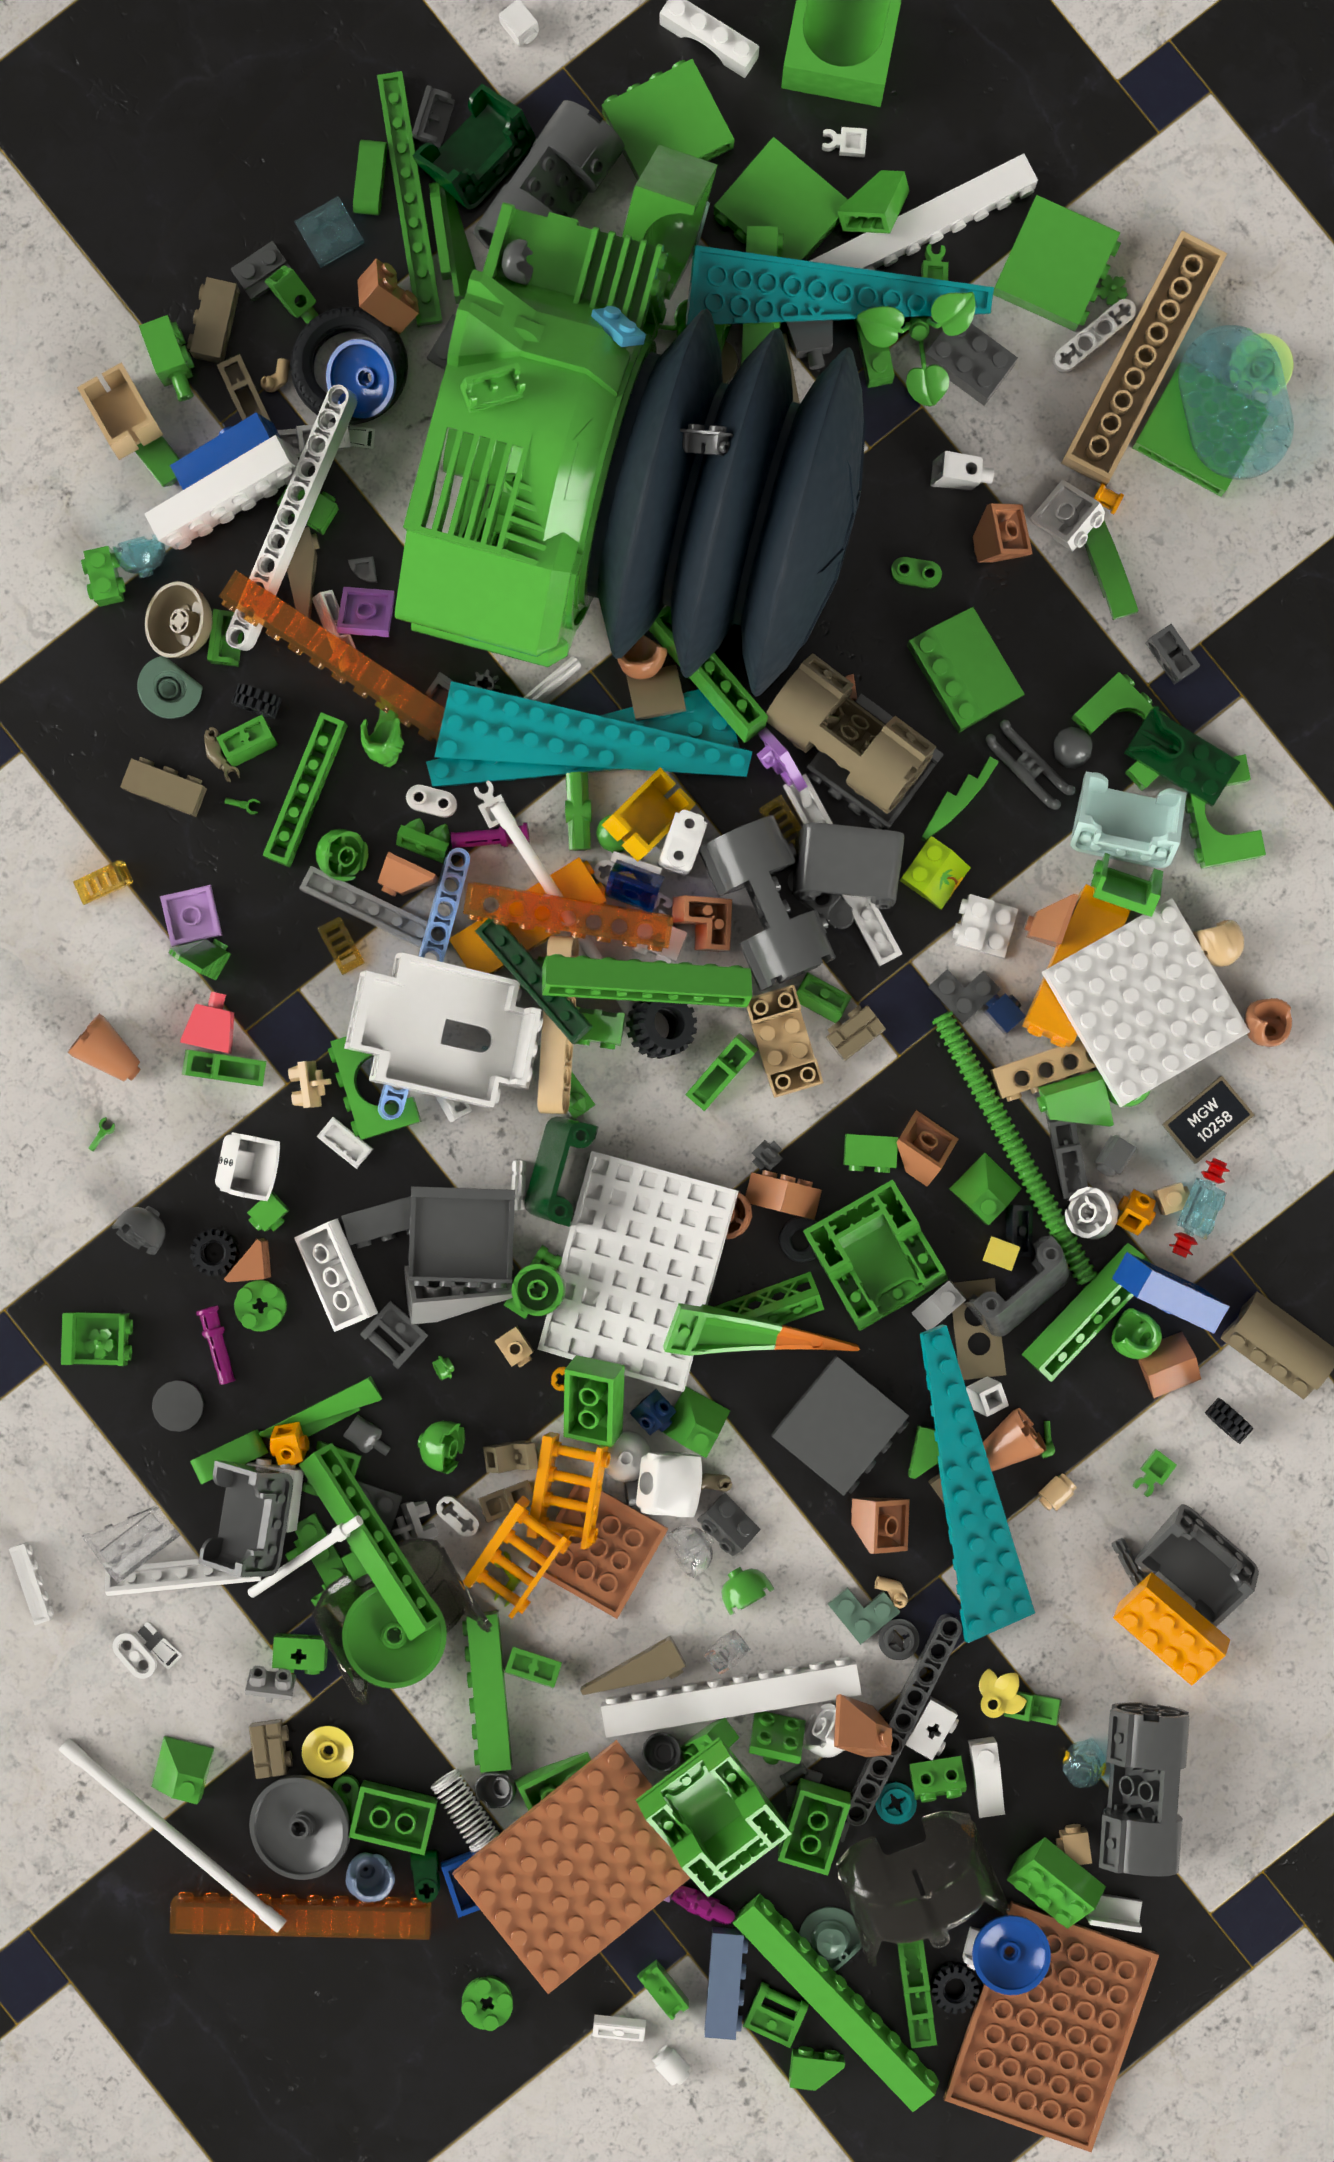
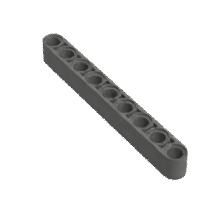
M946 1613L938 1618L886 1721L892 1728V1737L898 1739L897 1745L891 1748V1755L868 1757L850 1793L851 1806L849 1811L856 1806L863 1809L859 1817H852L848 1812L846 1820L853 1826H861L868 1820L961 1635L962 1625L955 1615ZM947 1621H954L956 1623V1627L951 1633L943 1631V1624ZM935 1644H942L944 1646V1652L939 1656L931 1654V1648ZM924 1667H929L933 1670L931 1677L928 1679L919 1677L920 1670ZM913 1690L921 1692V1697L916 1702H911L907 1698L908 1694ZM903 1713L909 1715V1721L905 1725L896 1723L898 1715ZM883 1760L886 1762V1767L882 1771H875L872 1768L874 1762ZM866 1783L875 1786L874 1791L870 1794H863L861 1792V1787Z

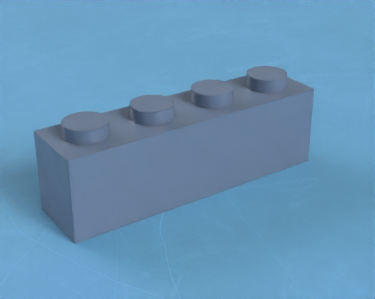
M712 1927L704 2028L705 2038L736 2040V2032H741L742 2016L738 2015V2005L743 2006L744 1990L740 1989V1979L745 1980L746 1964L742 1963V1953L747 1954L748 1939L736 1928Z

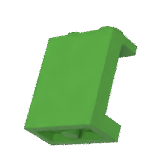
M1108 853L1104 854L1102 861L1097 859L1091 886L1094 887L1093 897L1152 917L1161 897L1164 871L1154 868L1149 881L1109 868L1110 854Z
M63 1313L61 1365H128V1360L132 1358V1345H128V1335H132L133 1320L129 1319V1313ZM94 1328L99 1331L110 1329L113 1333L111 1339L114 1340L115 1348L113 1352L107 1351V1356L102 1359L94 1358V1354L85 1350V1343L92 1341L88 1337L90 1330H94Z

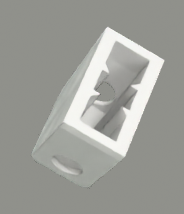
M944 451L932 463L930 486L972 490L980 482L991 484L994 478V469L982 467V457Z

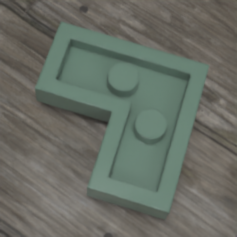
M848 1587L828 1602L830 1608L860 1645L900 1613L899 1609L894 1606V1603L884 1591L864 1607Z

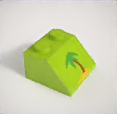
M930 836L899 881L942 910L971 867L950 848Z

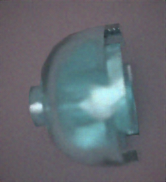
M152 534L153 539L147 540L145 536L120 542L118 546H112L121 568L128 573H138L139 578L153 575V569L163 563L166 554L165 544L158 541L156 535Z

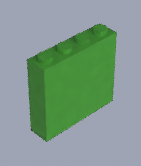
M693 59L688 61L681 60L675 63L669 71L665 73L662 71L657 72L649 78V81L643 84L636 83L630 86L627 92L619 96L617 94L612 95L602 104V114L607 124L622 139L625 145L622 153L637 181L658 145L705 161H709L734 148V138Z
M773 137L714 205V218L721 226L731 228L734 231V236L743 244L747 240V226H778L780 233H784V247L779 249L778 257L807 261L839 224L840 219L837 211L848 199Z
M1036 195L994 287L993 295L1075 332L1079 324L1084 326L1090 313L1086 310L1089 301L1095 302L1100 288L1096 287L1099 279L1105 280L1111 267L1106 263L1110 255L1116 256L1121 242L1117 241L1120 232Z
M1180 362L1132 449L1222 497L1270 411L1265 409L1266 407L1263 403L1257 400L1250 401L1243 397L1241 391L1235 388L1228 389L1221 385L1220 380L1211 375L1205 376L1199 373L1198 368L1194 365Z

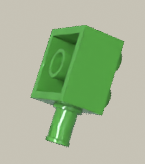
M166 315L139 325L155 372L164 387L173 384L178 401L180 402L191 399L194 395L187 379L193 377L190 368L195 366L186 346H182L186 341L177 322L172 323L169 316Z

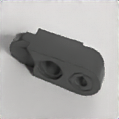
M794 870L788 876V886L791 893L793 891ZM821 893L812 901H804L800 897L794 896L811 911L817 909L818 914L823 913L827 923L835 929H845L853 923V909L839 894ZM822 895L830 897L826 905H818L817 899Z

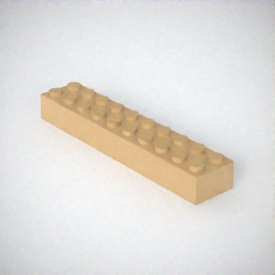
M1183 230L1181 231L1061 464L1100 484H1106L1105 487L1107 486L1228 253Z

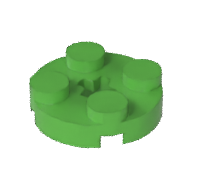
M255 1280L247 1283L238 1291L234 1303L235 1314L245 1328L253 1331H267L276 1327L282 1320L287 1310V1300L284 1292L272 1282ZM258 1298H261L262 1302H267L268 1307H265L263 1310L264 1313H259L258 1309H254V1304L257 1303Z
M496 1976L476 1978L465 1988L462 1996L461 2010L466 2020L474 2027L493 2031L497 2027L502 2026L512 2013L513 1997L511 1990L502 1979ZM491 1997L494 2006L487 2009L483 2008V2003L480 2000Z

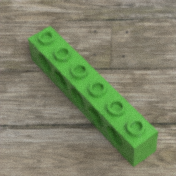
M322 712L320 713L264 850L263 856L289 868L291 867L348 726L344 721Z

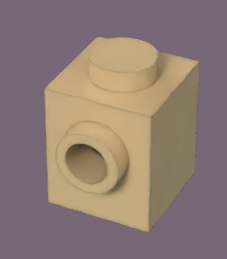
M1181 1182L1153 1190L1161 1215H1168L1190 1207L1188 1201L1192 1199L1187 1186L1183 1187Z
M518 1326L495 1340L511 1367L517 1364L520 1368L532 1360L530 1354L534 1350Z
M1071 1824L1065 1826V1829L1059 1830L1060 1838H1056V1846L1079 1865L1092 1864L1089 1835L1086 1828L1081 1827L1080 1824Z

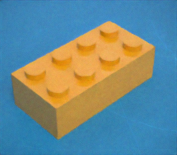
M1153 1572L1118 1603L1113 1616L1119 1624L1191 1686L1226 1656L1230 1639Z

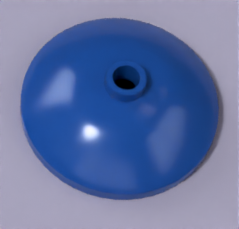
M352 339L339 345L330 356L326 369L327 388L329 391L334 385H343L351 390L357 397V405L352 417L370 418L383 412L391 403L396 390V371L390 356L380 345L367 339ZM369 373L371 374V377H372L371 382H370L369 379H368V374H369ZM345 393L339 397L338 404H342L345 401Z
M1004 1915L989 1921L979 1931L973 1944L972 1960L977 1975L987 1987L1000 1994L1019 1995L1034 1989L1044 1979L1050 1966L1051 1950L1044 1932L1033 1921L1018 1915ZM1011 1946L1014 1948L1011 1954L1005 1953L1007 1947Z

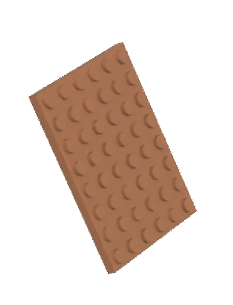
M617 1740L452 1872L455 1879L547 1994L557 1988L690 1879L681 1868L671 1847L645 1820L636 1799L652 1788L653 1785Z
M1011 1901L1007 1915H1018L1028 1918L1037 1924L1047 1937L1051 1950L1048 1972L1034 1989L1019 1995L1000 1994L987 1987L984 1983L982 1984L943 2098L944 2101L1092 2152L1159 1954L1158 1952L1076 1923L1067 1929L1059 1924L1050 1914ZM1011 1946L1007 1947L1005 1953L1011 1954L1014 1948Z

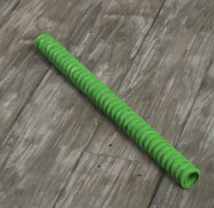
M948 1011L933 1019L932 1024H936L938 1027L936 1031H940V1038L945 1040L943 1044L949 1047L948 1053L953 1054L952 1060H956V1067L959 1066L961 1069L959 1071L960 1074L963 1073L965 1076L963 1080L968 1081L967 1087H971L973 1090L971 1094H975V1101H979V1108L984 1110L983 1116H987V1123H991V1130H995V1137H999L998 1143L1004 1146L1002 1150L1007 1152L1006 1157L1011 1159L1010 1164L1014 1165V1171L1019 1173L1018 1179H1022V1186H1026V1193H1030V1200H1034L1033 1206L1039 1209L1037 1213L1041 1214V1220L1046 1222V1229H1050L1049 1235H1053L1054 1239L1061 1246L1066 1261L1070 1265L1069 1269L1074 1272L1072 1276L1077 1278V1285H1083L1091 1281L1098 1274L1097 1271H1093V1264H1089V1257H1085V1250L1080 1248L1082 1244L1076 1241L1078 1237L1074 1236L1067 1226L1065 1215L1061 1214L1062 1208H1058V1201H1054V1194H1050V1187H1046L1047 1181L1041 1178L1043 1174L1038 1172L1039 1167L1035 1166V1160L1030 1158L1031 1152L1026 1151L1027 1145H1023V1138H1019L1018 1130L1015 1131L1014 1127L1016 1125L1014 1123L1011 1124L1010 1120L1012 1118L1006 1115L1008 1113L1007 1109H1003V1102L1000 1103L999 1095H995L996 1089L991 1088L992 1082H988V1075H984L983 1067L980 1068L979 1064L981 1062L979 1060L976 1061V1053L973 1054L971 1052L973 1048L968 1046V1039H964V1032H960L961 1026H957L955 1023L957 1019H953L951 1016L953 1012Z

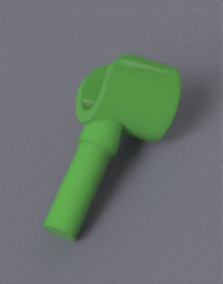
M227 797L225 799V804L246 809L250 815L258 814V812L250 811L248 807L252 802L260 804L256 799H250L248 802Z
M107 1117L102 1118L99 1122L100 1131L89 1146L91 1151L96 1149L106 1134H111L115 1130V1123L112 1124L110 1129H103V1124L107 1121Z
M1044 1421V1436L1047 1450L1041 1454L1042 1458L1050 1457L1055 1453V1447L1051 1438L1050 1421Z

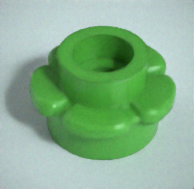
M438 1356V1360L432 1362L438 1377L441 1380L448 1377L451 1379V1373L455 1371L448 1357L443 1359L442 1356Z

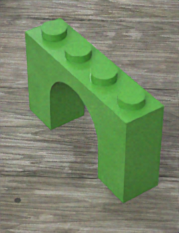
M1118 672L1072 716V719L1080 728L1091 735L1107 718L1118 712H1131L1145 720L1153 708V702L1144 692L1140 694L1133 687L1135 683L1128 675H1122ZM1159 711L1161 714L1168 717L1164 712ZM1138 761L1125 772L1141 791L1147 788L1159 776V774Z
M1246 754L1233 757L1240 761V764L1226 786L1242 784L1251 780ZM1187 792L1185 811L1187 814L1190 813L1192 823L1189 824V832L1191 838H1195L1197 848L1194 849V857L1196 863H1200L1201 869L1261 858L1266 855L1261 830L1236 835H1226L1216 831L1206 818V803Z
M347 1036L330 1041L332 1047L328 1048L332 1063L337 1062L339 1072L336 1073V1078L340 1088L344 1087L347 1094L346 1097H343L347 1112L352 1111L355 1121L351 1122V1126L355 1136H359L360 1140H365L422 1122L414 1097L406 1099L404 1110L398 1118L393 1120L383 1119L379 1115L378 1106L367 1102L361 1096L357 1087V1074L360 1067L365 1061L374 1057V1055L345 1049ZM395 1103L384 1105V1110L387 1114L394 1115L397 1112V1106Z

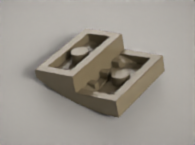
M676 665L662 667L656 675L647 679H634L626 675L636 721L686 711Z

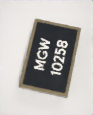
M1219 1076L1166 1120L1162 1126L1190 1160L1196 1164L1251 1119L1254 1113L1224 1077Z

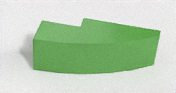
M738 1033L685 1095L705 1111L759 1049L742 1034Z
M185 1050L182 1075L263 1087L267 1061Z

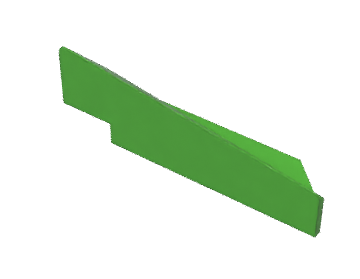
M437 182L429 183L442 280L452 279L456 304H459L461 299L465 298L469 278L473 269L476 270L455 198Z
M370 1376L261 1431L259 1435L270 1438L275 1426L300 1422L303 1435L309 1437L360 1411V1407L378 1402L383 1398Z

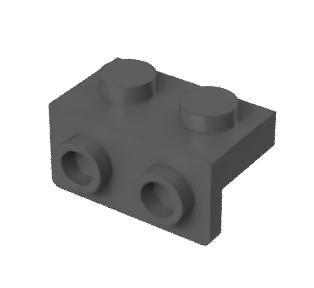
M726 1493L722 1494L697 1519L702 1529L712 1535L719 1542L722 1550L732 1556L742 1551L761 1530Z

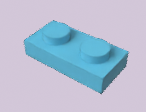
M606 306L605 308L592 310L591 316L620 347L644 344L646 334L633 321H630L622 314L619 308Z

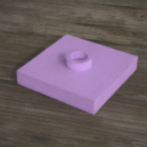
M211 885L160 896L172 947L222 936Z

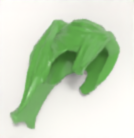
M394 693L391 696L379 694L381 700L379 720L374 728V732L370 736H368L367 719L363 720V723L360 725L361 742L368 757L387 767L396 764L399 753L402 752V746L404 745L400 729L401 722L398 718V703L402 698L400 693Z

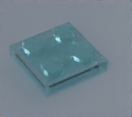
M339 196L294 221L320 268L364 243L362 236Z

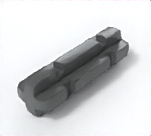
M1123 1538L1117 1539L1112 1543V1547L1115 1553L1119 1554L1118 1558L1127 1575L1131 1576L1130 1580L1133 1586L1136 1587L1145 1576L1143 1572L1139 1571L1140 1569L1134 1562L1135 1558L1132 1552L1127 1549L1129 1547Z

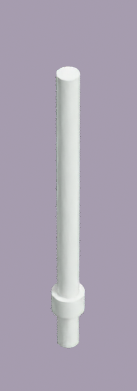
M357 1515L345 1524L340 1523L334 1527L332 1533L280 1567L274 1575L265 1577L249 1588V1596L252 1598L256 1597L337 1541L342 1542L348 1538L350 1532L363 1524V1519Z

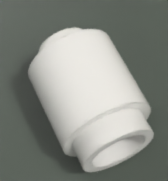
M667 2045L661 2048L652 2058V2061L655 2063L654 2067L671 2085L676 2083L681 2085L690 2075L688 2072L690 2066L673 2048L670 2049Z

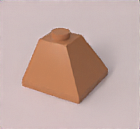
M991 503L986 506L973 535L974 552L977 562H998L1033 554L1023 504Z
M388 852L378 883L383 886L381 891L395 897L397 893L404 896L438 883L439 878L436 874Z
M1072 894L1034 913V916L1029 915L1024 930L1028 931L1026 937L1054 948L1060 945L1079 895Z
M916 1110L896 1142L906 1173L925 1186H928L942 1169L958 1138Z
M852 1498L851 1525L869 1553L879 1554L908 1551L910 1499Z
M841 1694L837 1695L834 1747L866 1758L891 1755L892 1728L875 1707Z

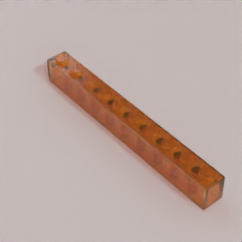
M235 570L219 595L223 599L221 603L232 612L238 609L245 613L243 619L255 627L260 623L267 628L265 633L273 639L279 641L280 638H283L290 643L287 648L299 656L304 652L311 657L309 662L317 668L323 670L324 667H327L333 671L331 677L342 684L348 681L355 686L354 692L365 699L368 695L377 700L374 704L386 713L392 710L398 714L397 718L400 719L401 723L407 727H410L411 724L415 725L420 729L418 734L430 742L433 738L438 741L445 707Z
M190 1892L178 1893V1896H174L170 1903V1934L429 1940L432 1930V1902L423 1903L418 1898H412L411 1901H400V1898L388 1897L385 1898V1901L364 1902L361 1900H349L347 1896H335L333 1900L323 1899L319 1895H311L307 1899H297L296 1895H283L281 1898H271L269 1894L256 1895L261 1901L271 1906L287 1920L278 1933L264 1923L255 1912L233 1894L230 1897H219L218 1893H206L202 1897L194 1896Z

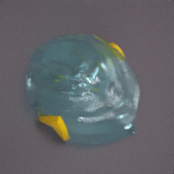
M1091 1737L1085 1741L1073 1743L1066 1750L1062 1771H1064V1774L1074 1787H1092L1105 1774V1755Z

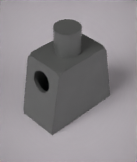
M833 320L783 322L796 358L808 357L809 367L812 370L824 367L823 354L832 352Z

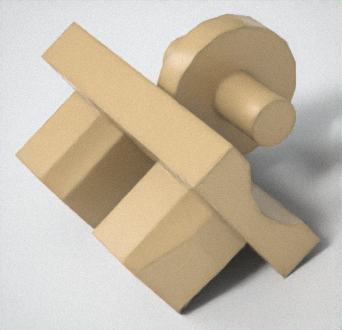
M316 1061L297 1062V1066L288 1069L290 1081H300L301 1091L292 1092V1104L294 1106H303V1108L322 1107L321 1096L325 1095L324 1085H330L331 1079H323L322 1070H317Z

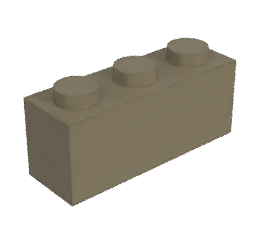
M207 277L205 285H201L199 290L201 304L200 308L195 310L193 324L196 326L194 334L189 335L187 344L193 358L218 364L224 362L240 294L236 283Z
M142 757L139 758V761L131 758L120 786L122 789L191 816H197L207 788L201 785L202 780L190 775L184 779L177 776L178 771L164 766L163 770L153 767V761Z

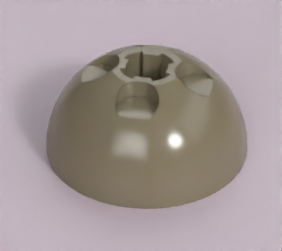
M180 581L171 582L161 587L151 599L145 616V632L150 646L156 653L168 658H182L198 651L208 640L213 624L212 611L205 596L192 585Z

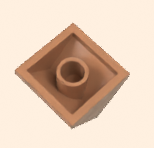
M265 1238L257 1239L224 1280L227 1282L270 1278L268 1241Z
M1182 1331L1161 1339L1159 1347L1149 1357L1137 1359L1153 1398L1201 1380L1197 1358Z

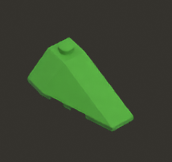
M205 939L173 947L168 952L179 962L214 980L218 978L231 956V953L226 951L228 946L217 939H214L213 942Z

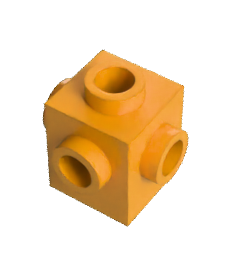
M1133 1189L1128 1197L1124 1195L1117 1206L1120 1212L1116 1224L1138 1236L1146 1225L1149 1226L1155 1218L1156 1212L1153 1209L1156 1200Z
M300 1422L274 1427L270 1437V1451L272 1456L276 1457L278 1466L284 1464L296 1465L303 1461L306 1452L309 1450V1440L307 1435H303Z

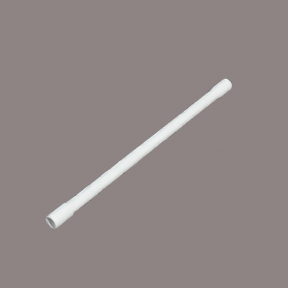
M504 801L492 807L490 810L501 827L506 830L572 934L578 938L585 954L591 959H602L603 956L516 824L515 818ZM616 1000L626 1017L629 1011L634 1010L632 1008V1001Z
M70 1738L64 1742L59 1749L62 1754L74 1764L84 1769L255 1912L276 1933L279 1932L287 1921L271 1906L266 1905L97 1764Z

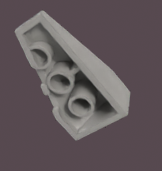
M409 1266L404 1267L407 1307L411 1324L439 1322L513 1298L511 1291L512 1283H507V1288H491V1283L481 1282V1287H465V1282H455V1287L439 1286V1281H429V1286H413V1280H408Z

